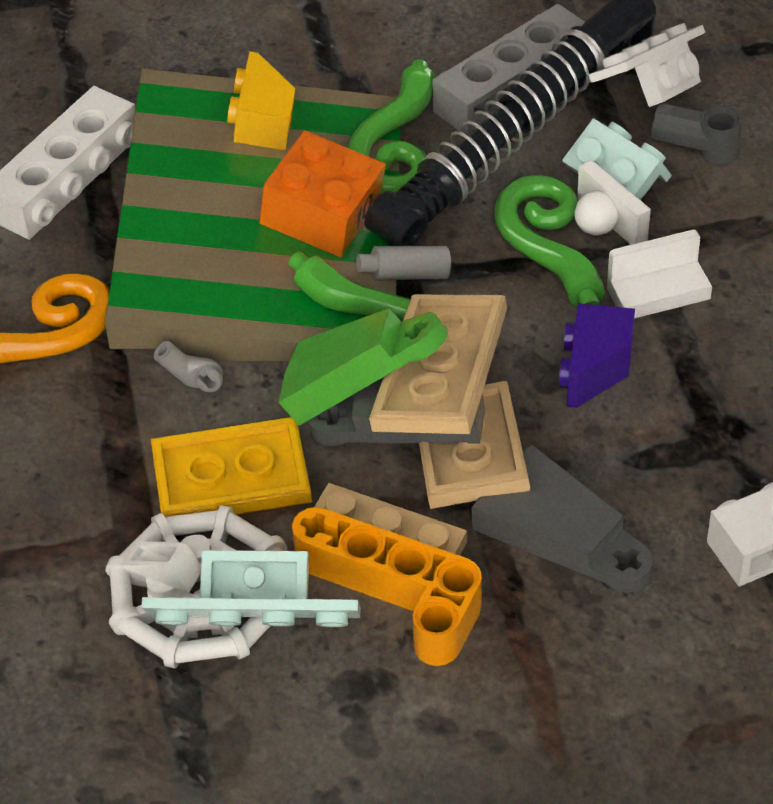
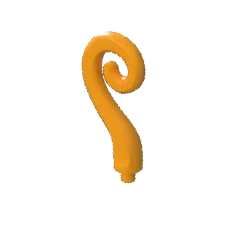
M80 273L62 274L42 283L32 296V311L40 323L61 329L37 333H0V364L57 356L74 351L95 340L106 329L105 319L110 291L107 284L91 275ZM75 295L87 300L90 303V308L78 320L80 317L78 306L74 303L54 306L52 305L53 301L63 296Z

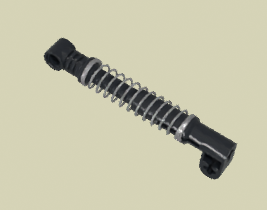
M610 0L582 26H574L564 32L559 41L557 40L552 43L551 51L546 50L542 52L540 61L534 60L530 63V71L523 70L519 72V81L512 80L508 82L507 91L501 90L497 92L496 101L490 100L486 102L485 112H474V122H463L462 132L455 131L451 133V143L442 142L439 145V153L431 152L426 155L418 164L417 173L414 177L408 180L395 193L389 190L381 194L373 202L365 216V228L390 246H416L423 237L428 227V222H431L447 206L454 207L464 201L468 194L475 191L477 183L486 181L489 173L498 170L500 163L509 160L511 152L520 150L523 142L529 141L534 132L543 129L545 122L554 119L556 112L565 109L567 102L576 99L578 92L587 88L589 82H591L589 74L604 68L602 59L622 52L623 49L641 43L642 40L653 36L656 19L654 1ZM635 67L628 70L627 72H632L633 70H635ZM491 104H495L499 109L491 115L489 114L488 107ZM480 114L488 118L481 125L477 122V116ZM469 124L475 126L476 130L468 136L465 130L466 126ZM530 132L527 137L523 138L522 133ZM517 133H519V139L514 137ZM456 135L465 138L458 146L455 145L454 141ZM510 140L519 142L516 147L511 149ZM506 143L508 144V149L503 148ZM445 145L453 148L447 156H444L442 150ZM499 150L507 152L506 156L500 159ZM496 153L497 159L491 158ZM488 160L496 162L495 166L491 169H488ZM476 171L484 173V176L477 180ZM467 182L473 183L470 189H468Z

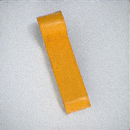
M307 508L298 513L292 523L294 551H308L309 574L414 611L412 616L413 646L417 657L422 662L433 666L446 665L455 660L466 642L482 607V575L480 568L475 562L460 555L325 508ZM440 630V631H443V632H437V633H436V632H431V631Z

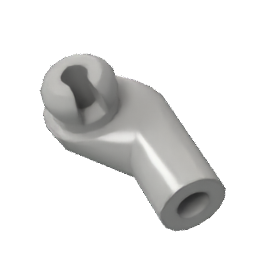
M164 341L155 350L154 360L183 384L189 387L200 388V390L207 393L215 392L222 386L223 369L213 359L186 355L170 341Z

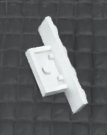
M685 23L661 31L660 34L642 40L641 43L623 49L622 52L602 59L604 68L589 74L591 83L635 67L648 106L665 102L701 82L697 58L690 52L687 41L704 34L703 25L687 30Z

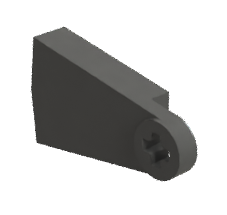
M381 378L309 420L313 439L324 446H338L345 443L467 442V444H480L485 406L482 393L470 434L372 432L369 417L383 380Z
M533 445L523 452L530 491L479 497L471 508L472 530L604 582L618 592L633 593L640 591L652 579L653 555L647 546L623 529L624 516ZM630 560L636 562V569L628 567L624 571L618 570V562L621 564H627Z

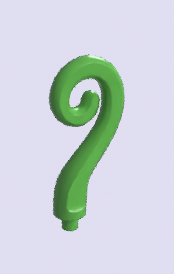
M424 60L413 61L411 66L403 71L398 96L360 124L351 136L347 148L369 156L371 147L379 139L411 122L423 113L432 98L433 79L435 78V74L428 68V64ZM404 141L383 144L376 153V160L386 164L385 170L389 169L395 161L407 163L411 170L399 176L384 174L381 194L389 190L395 193L408 180L414 177L417 173L418 164L426 157L425 152L417 146Z
M544 175L524 176L513 180L502 188L494 205V219L503 238L514 249L556 274L563 282L569 302L573 306L577 307L578 303L600 305L599 302L604 297L605 289L595 266L580 252L530 230L522 223L517 214L519 205L524 201L539 197L548 198L555 201L559 206L552 210L543 209L538 203L530 201L525 206L524 215L528 223L535 228L544 230L562 228L575 218L574 210L577 205V196L573 189L557 178Z
M298 251L289 259L288 265L296 271L294 283L318 304L334 311L366 316L390 308L400 321L404 320L410 299L353 283L317 255L308 258L302 251Z

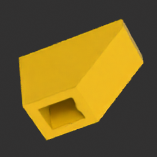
M249 51L246 69L237 68L234 94H240L239 98L231 96L227 123L235 124L233 142L286 151L292 120L295 88L259 53Z

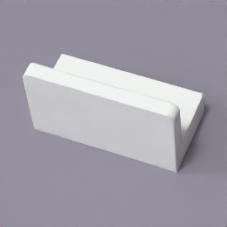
M693 229L611 250L609 253L607 290L615 306L635 308V318L711 299L712 285L698 262L700 245L698 232Z

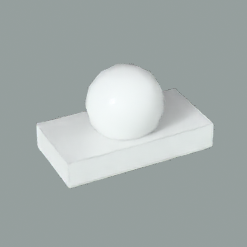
M592 160L579 166L578 202L574 210L575 220L579 228L593 236L607 234L613 229L631 245L648 241L651 209Z

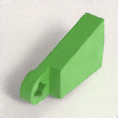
M388 308L301 340L297 343L284 374L278 403L300 426L405 364L427 358L443 344L448 330L433 312H426L400 321L392 310Z

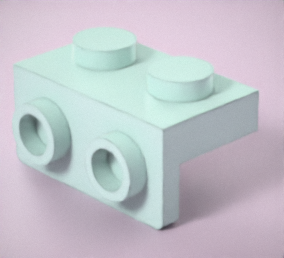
M594 118L562 160L569 169L577 174L579 173V166L592 160L639 200L644 197L657 178L667 183L672 176L663 164L666 157L648 143H644L640 148L630 141L632 136L618 124L611 122L607 127Z

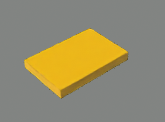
M292 417L151 439L160 509L165 517L215 511L221 505L232 507L234 514H243L312 502L298 424Z

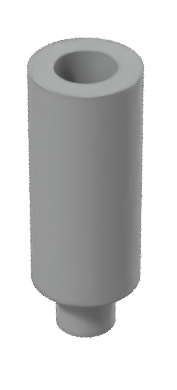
M374 246L371 254L357 255L356 269L358 273L371 272L374 280L447 279L451 270V255L447 246Z

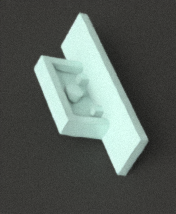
M202 550L200 598L142 597L141 607L149 616H156L155 623L162 625L188 624V616L209 617V624L219 626L241 625V617H262V624L267 626L295 625V618H316V625L344 627L348 626V618H360L361 614L358 600L308 599V551Z

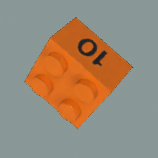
M304 130L264 183L259 224L342 258L364 226L365 216L369 208L381 195L386 164Z

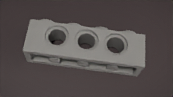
M556 4L543 13L536 15L530 21L505 34L502 38L475 52L469 58L434 78L433 112L459 132H462L463 122H474V112H485L486 102L490 100L496 101L497 92L501 90L507 91L508 82L512 80L519 81V72L523 70L530 71L529 67L532 61H540L541 53L546 50L551 51L552 43L557 40L559 41L564 32L574 26H582L585 21L560 4ZM495 104L489 105V114L495 113L499 109L498 106ZM482 114L477 116L479 125L488 119L487 116ZM470 124L467 125L465 129L467 135L469 136L476 130V127Z

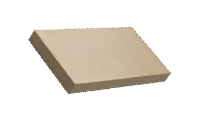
M412 295L404 320L426 312H433L445 325L448 334L443 344L427 358L416 362L411 361L383 377L369 417L372 432L471 433L507 311L505 296Z

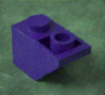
M578 303L576 322H566L564 350L572 351L571 358L562 357L560 366L559 386L568 387L567 407L577 408L629 376L635 308Z

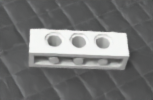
M96 86L91 87L0 170V226L28 240L44 226H47L56 214L71 200L77 198L91 181L103 173L126 148L130 147L135 117V104Z

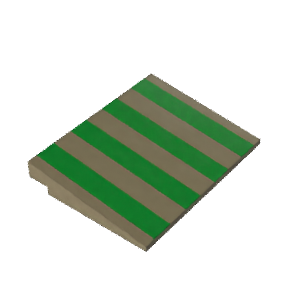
M141 68L105 319L109 348L157 349L164 341H170L186 355L210 358L214 361H290L299 341L366 317V315L334 311L318 304L307 296L294 283L296 271L288 265L291 256L298 251H302L308 258L316 255L322 257L338 273L353 283L396 295L397 280H374L371 272H357L356 257L358 254H371L374 246H390L365 228V225L361 228L342 258L259 224L264 183L304 130L347 147L351 136L360 124L396 97L292 85L295 88V97L286 151L233 142L235 124L227 123L231 96L238 98L240 94H234L235 79ZM401 127L379 139L371 147L369 157L376 159V153L383 144L401 141ZM400 161L393 162L392 166L385 170L384 174L399 176Z

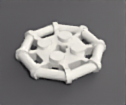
M221 505L215 511L168 517L160 513L151 518L152 523L119 556H113L109 559L105 571L110 576L113 613L109 619L111 628L115 634L126 635L163 659L164 666L177 668L179 663L236 656L240 660L250 655L249 649L270 626L262 624V617H250L238 629L234 626L209 624V617L188 616V624L162 625L174 633L169 638L148 625L156 621V616H149L141 608L142 605L138 607L133 606L131 584L147 587L148 597L200 598V589L194 594L187 593L126 570L122 564L137 541L178 542L175 536L193 534L185 537L181 542H185L200 564L202 550L236 551L225 544L229 534L254 549V551H287V545L280 536H270L234 514L232 507ZM213 531L210 539L203 535L194 534ZM201 575L199 576L196 582L201 581ZM211 629L212 635H222L221 637L188 641L189 638L198 637L197 631Z

